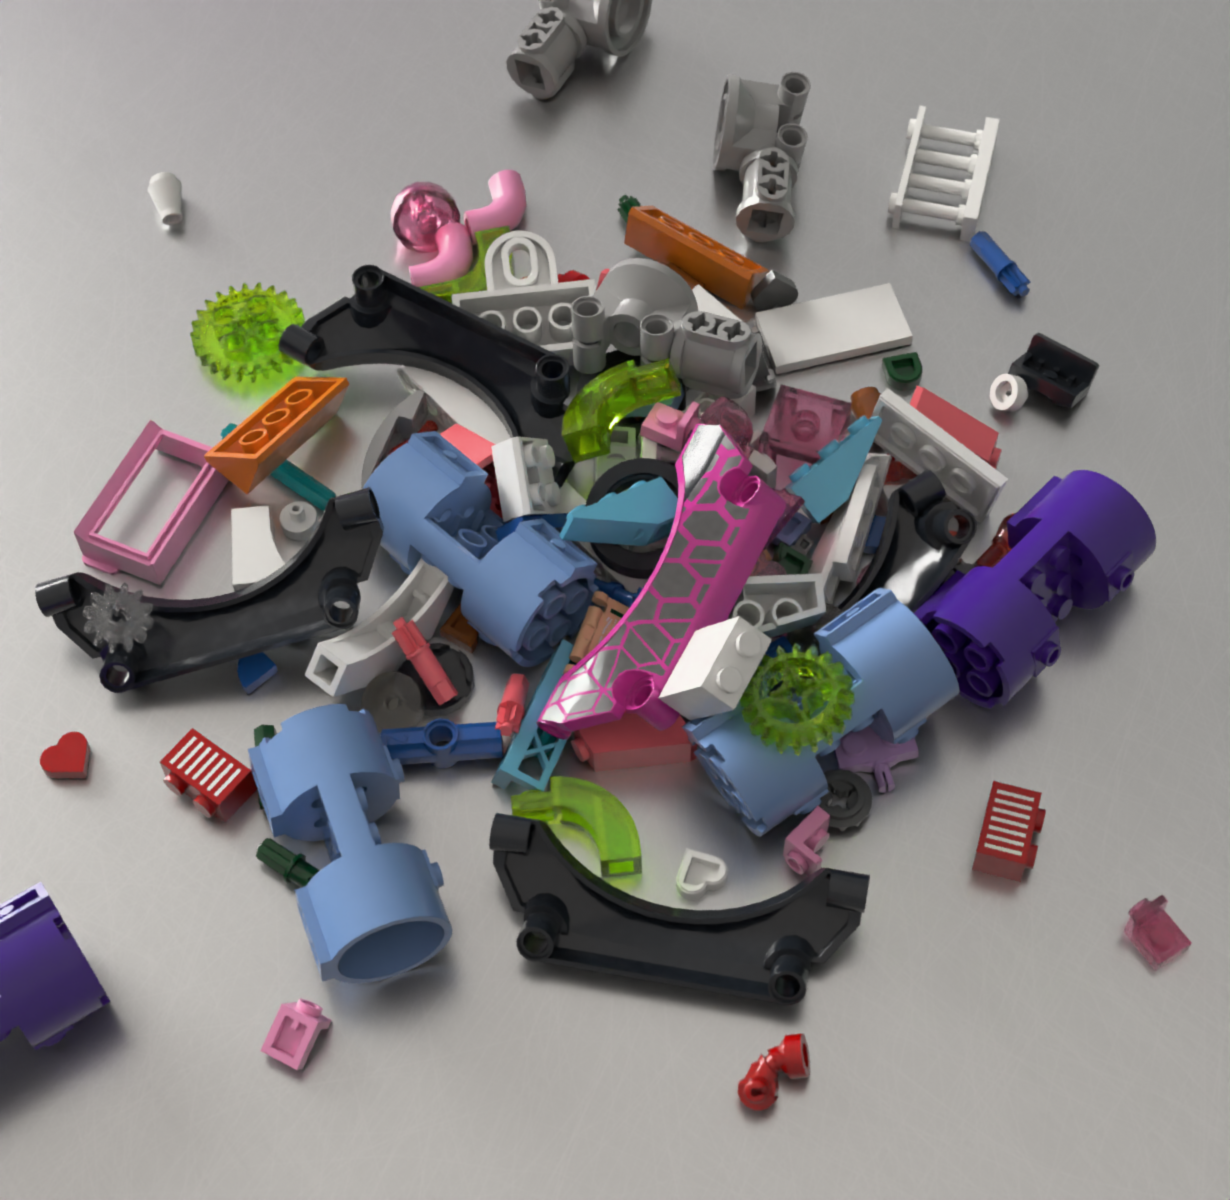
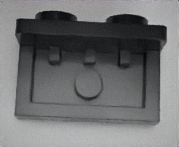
M1038 332L1032 337L1027 352L1012 363L1008 374L1021 377L1025 381L1027 389L1036 390L1049 397V400L1054 404L1071 409L1088 394L1099 364Z

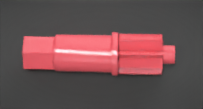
M403 616L394 621L393 624L396 630L391 634L406 655V659L410 660L438 705L440 706L456 696L458 691L429 648L431 645L425 640L414 621L411 620L406 623Z
M512 674L506 682L502 701L497 708V722L495 729L500 730L501 736H510L511 738L512 732L519 733L521 721L525 715L524 707L530 685L524 674Z

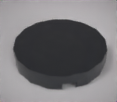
M433 643L430 644L429 648L458 691L456 696L439 706L411 661L407 660L406 657L401 668L399 666L396 673L398 693L404 704L415 713L429 717L445 716L459 710L470 699L475 686L473 666L466 654L460 650L458 652L450 648V645Z

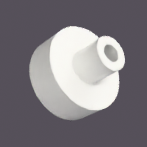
M1002 374L991 385L990 400L993 406L999 410L1017 411L1028 399L1027 385L1019 376Z
M297 501L290 503L280 513L282 531L292 540L299 541L310 538L319 524L315 508L307 502Z

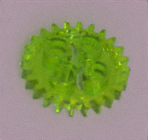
M259 282L254 290H249L246 283H243L241 291H236L232 286H229L228 295L224 296L222 293L216 292V302L205 300L206 310L196 311L198 320L191 322L193 332L190 333L192 345L202 367L209 366L212 375L220 371L222 379L226 380L231 374H235L237 383L241 382L244 375H249L253 383L256 380L257 374L261 373L266 379H269V370L274 369L282 373L281 363L294 364L292 358L280 353L279 340L289 325L296 324L301 327L305 323L302 308L297 306L296 299L288 300L287 291L284 290L276 294L274 285L263 291Z

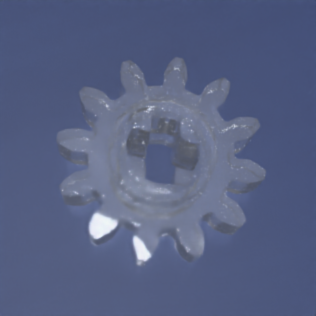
M125 582L122 584L119 592H114L112 585L106 584L104 597L97 592H92L90 597L92 605L85 606L83 616L91 619L85 623L84 631L86 633L97 632L94 640L95 646L102 644L104 640L108 641L110 653L116 650L119 643L123 644L127 652H131L133 639L144 644L147 638L145 630L152 629L154 620L147 617L152 611L153 604H140L143 591L138 590L133 595L128 594V584ZM119 613L123 614L126 617L125 621L121 618L118 622L111 619L112 614L116 617Z

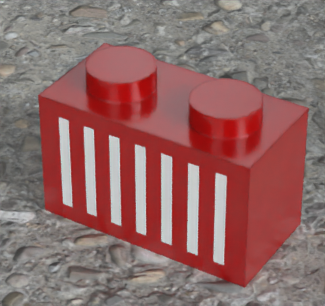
M193 728L159 762L165 774L163 781L172 792L178 796H182L185 793L193 799L194 806L202 814L209 818L215 815L224 823L257 790L252 771Z
M993 781L972 870L1021 882L1024 869H1033L1038 845L1031 844L1033 832L1041 833L1046 813L1045 809L1039 808L1041 792Z

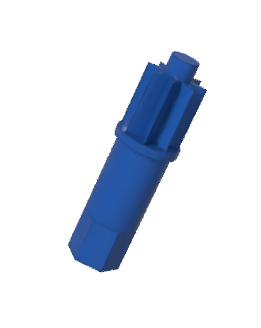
M979 231L970 241L972 249L994 272L996 279L1001 281L1015 297L1018 293L1022 297L1026 296L1030 292V289L1027 287L1030 280L1017 267V263L1004 253L987 232Z

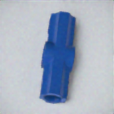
M439 718L432 720L424 727L382 729L380 733L384 746H387L391 759L398 758L401 765L431 763V765L437 768L445 769L452 767L461 760L503 758V739L500 730L495 729L496 722L454 724L448 719ZM439 741L450 742L446 746H435Z

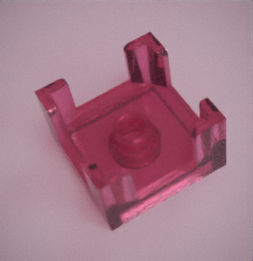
M781 384L759 439L758 452L768 455L775 464L777 455H781L813 465L821 458L818 452L834 439L839 443L846 438L852 403Z

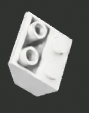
M513 437L491 446L503 522H510L520 516L559 513L558 505L561 503V492L557 483L554 482L552 467L555 465V456L552 447L548 445L547 439Z

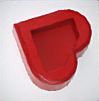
M68 732L58 740L57 745L50 746L41 753L40 765L45 774L50 778H86L90 745L85 736L80 732Z

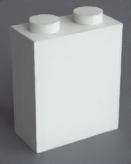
M740 616L696 630L658 698L690 721L734 710L772 639Z

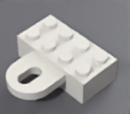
M512 231L503 234L490 245L485 256L487 291L452 294V303L552 353L561 355L568 361L569 365H574L571 305L577 298L594 295L596 292L595 279L558 283L555 255L551 246L544 238L529 231ZM515 250H524L530 256L531 274L525 279H517L510 272L509 256Z

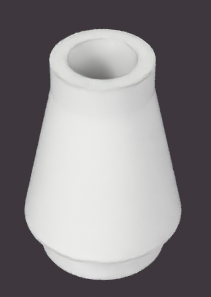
M162 172L152 176L149 181L148 192L161 215L162 222L165 225L180 223L183 219L181 213V182L170 172Z

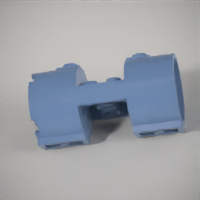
M436 431L413 433L408 443L396 449L380 463L363 487V489L368 487L372 489L378 503L380 517L384 526L379 545L389 552V556L401 565L400 568L404 573L410 575L422 558L427 564L439 568L446 574L450 584L464 590L461 599L462 615L468 620V624L479 632L482 640L494 646L497 645L523 667H532L548 660L555 651L552 647L564 639L566 635L572 639L581 628L588 607L594 606L595 603L592 602V597L595 591H599V587L594 584V579L597 575L593 572L598 563L571 541L562 540L559 536L560 532L543 518L519 522L515 532L498 542L495 531L507 522H503V519L490 509L491 491L484 483L488 473Z
M877 588L814 633L820 643V653L828 671L779 706L765 694L758 683L750 681L734 710L691 720L682 726L691 744L695 745L697 743L700 746L699 749L694 751V754L716 789L729 806L732 805L738 813L743 812L746 815L741 818L743 823L758 837L767 833L790 815L806 814L820 805V798L829 791L827 789L826 777L815 756L817 754L824 756L834 751L841 744L839 739L851 730L858 732L869 726L884 741L892 744L906 743L919 733L918 727L927 722L926 718L959 694V684L956 675L942 649L922 622L896 598L892 590Z
M331 704L315 707L286 719L280 723L282 731L272 739L264 737L259 746L248 749L251 771L273 837L286 834L293 839L302 841L324 840L331 863L321 869L307 886L295 889L297 908L322 982L335 978L345 983H369L388 979L418 967L434 957L446 946L452 936V926L439 894V887L444 886V880L438 863H430L426 850H421L417 846L407 843L381 844L380 835L374 822L383 816L394 805L396 800L400 799L399 783L404 782L405 778L399 759H391L387 746H384L372 714L365 708L356 712L349 711L346 704Z

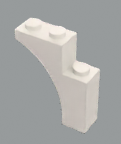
M269 505L231 509L232 585L234 591L251 586L286 564L276 548L275 526ZM342 601L333 603L336 607L341 609L351 607L349 604ZM354 625L347 629L324 635L327 637H337L353 629Z
M421 558L400 588L369 618L348 632L317 644L305 676L332 697L390 679L402 653L401 647L391 634L396 630L393 622L402 616L406 623L413 620L425 640L431 639L454 589V586L448 581V576L439 568L427 564Z

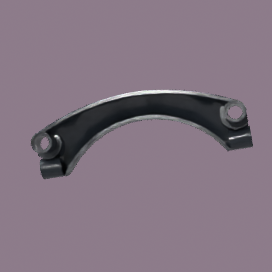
M928 469L893 491L889 498L885 525L879 545L860 582L833 612L801 633L786 638L803 660L805 669L789 675H774L757 667L750 681L758 683L766 695L772 700H776L800 691L827 672L828 669L819 649L820 643L814 633L877 588L892 590L896 598L914 613L937 590L975 536L977 531L975 517L965 509H957L954 502L943 501L946 498L945 489L939 478ZM952 517L957 520L959 525L957 534L954 537L948 530V523Z

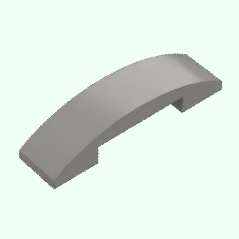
M417 390L405 398L389 413L377 429L364 459L361 478L362 489L380 463L397 449L402 438L410 439L413 433H420L428 415L425 391Z

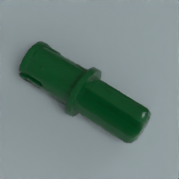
M266 838L257 848V859L283 875V881L287 884L293 882L301 888L305 887L320 871L306 861L305 855L302 853L296 855L271 838Z

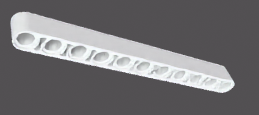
M402 365L397 369L401 383L410 394L417 390L425 391L428 412L446 429L457 423L495 445L510 439L505 426L495 412L469 389L451 379L420 368ZM565 481L560 488L561 503L558 505L559 513H569L579 505H586V500ZM571 541L598 563L593 572L597 575L598 579L607 583L612 581L624 585L625 590L632 593H637L639 587L643 588L646 585L648 579L627 577L608 568L597 557L590 542ZM619 544L620 546L628 550V545Z

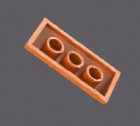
M653 205L631 207L629 211L624 244L659 263L669 264L672 262L699 282L704 283V289L742 310L751 299V291L770 272V270Z
M294 377L204 455L206 462L243 492L249 494L337 414L349 386L347 378Z

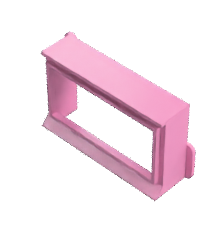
M150 419L74 530V535L83 554V563L110 575L122 570L161 585L229 481L208 464L204 458V455L213 447L164 430ZM157 449L200 465L202 470L147 553L98 535V533L154 450Z

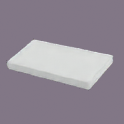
M890 283L761 311L755 314V321L762 335L775 374L912 344L913 335Z
M886 388L879 396L871 416H879L882 419L873 442L917 475L927 469L931 470L941 481L946 497L961 509L971 512L975 519L982 523L990 514L1008 478L889 388Z

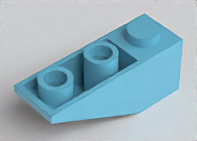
M865 415L860 417L847 428L850 434L840 443L836 439L832 440L818 452L821 457L810 467L807 463H804L789 475L792 482L784 488L806 516L812 520V523H820L849 499L881 425L882 419L879 416H873L869 419Z
M662 477L649 482L641 480L622 493L616 494L612 492L605 495L597 503L587 507L584 504L575 507L566 516L567 521L559 536L562 540L647 546L670 535L678 498Z

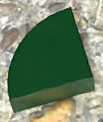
M782 542L775 547L773 565L776 575L808 574L813 560Z

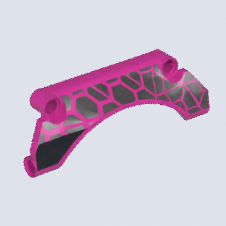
M696 424L675 463L679 486L678 503L672 529L663 553L646 585L617 625L588 655L559 679L536 722L538 727L548 734L562 740H568L572 731L620 720L624 712L637 714L659 731L669 728L679 717L680 713L658 698L695 631L727 620L777 521L786 508V501L761 478L749 476L753 465L730 433L721 425Z

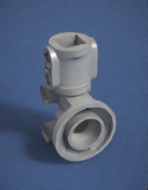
M538 0L541 10L520 34L517 40L518 48L513 50L506 61L507 71L513 81L524 91L532 94L533 97L537 99L550 98L559 91L574 71L575 59L579 58L587 45L601 48L606 53L615 56H625L636 47L646 29L652 0Z
M799 72L786 73L782 77L780 85L743 80L739 75L728 74L723 88L714 143L713 169L725 171L726 169L739 171L740 181L743 184V199L736 211V226L741 233L759 243L781 239L794 228L795 211L790 204L791 188H793L797 181V173L808 140L807 132L800 126V122L811 87L808 77ZM758 222L764 223V228L759 227Z
M630 258L620 261L609 270L593 296H583L572 302L574 367L582 373L593 374L602 371L606 365V350L612 344L625 354L640 355L641 384L645 389L653 392L669 389L674 382V377L682 379L683 383L691 389L724 398L736 399L748 393L755 379L761 357V335L752 332L750 327L742 321L698 311L697 300L690 286L678 273L662 263L645 258Z

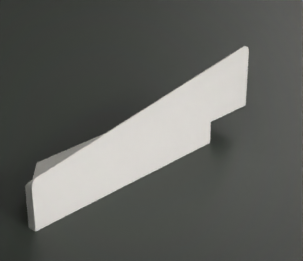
M868 452L849 499L834 511L811 557L813 563L808 574L822 573L826 605L825 613H830L839 580L855 581L890 466L891 455Z

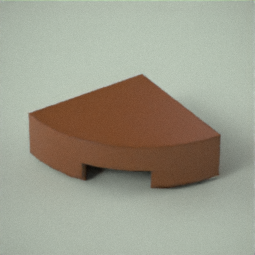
M460 603L440 628V635L472 654L478 644L479 632L469 625L468 620L462 615Z

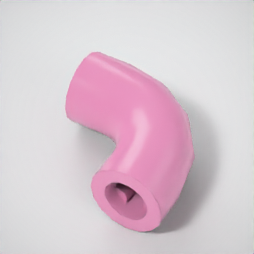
M503 170L494 174L488 183L493 202L484 208L464 212V225L468 229L472 245L496 240L519 225L527 203L525 187L517 171Z
M449 223L438 229L435 234V241L439 254L432 261L409 267L410 279L413 285L438 296L452 290L466 277L473 263V246L467 227L461 223Z

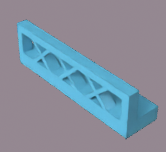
M562 639L552 654L525 710L519 733H514L492 778L491 783L504 790L513 781L541 795L567 740L558 738L557 742L542 746L536 731L538 728L536 722L559 679L564 675L565 666L570 661L569 656L574 645ZM532 741L534 749L527 750ZM552 751L549 759L547 760L545 753ZM537 755L543 770L539 780L518 770L523 759Z

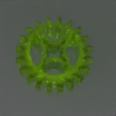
M797 643L794 644L790 653H785V650L778 646L776 650L777 657L772 658L764 654L762 658L763 667H757L740 698V704L744 707L742 711L743 720L746 723H750L749 730L754 737L761 735V742L765 747L776 742V749L782 754L788 746H793L794 754L799 756L802 752V746L809 745L810 750L816 754L818 750L817 742L822 740L831 746L833 742L831 732L843 734L845 731V723L843 721L851 720L853 713L850 706L855 702L854 692L850 690L852 688L851 677L844 675V665L840 661L833 663V658L829 651L818 657L817 648L813 644L806 653L801 652L800 645ZM800 676L812 677V679H804ZM783 680L780 688L770 692V697L766 698L772 687ZM792 688L795 689L797 697L802 698L803 710L799 709L797 702H793ZM829 700L826 708L818 716L811 719L812 713L817 708L824 706V702ZM788 718L796 723H786L778 719Z

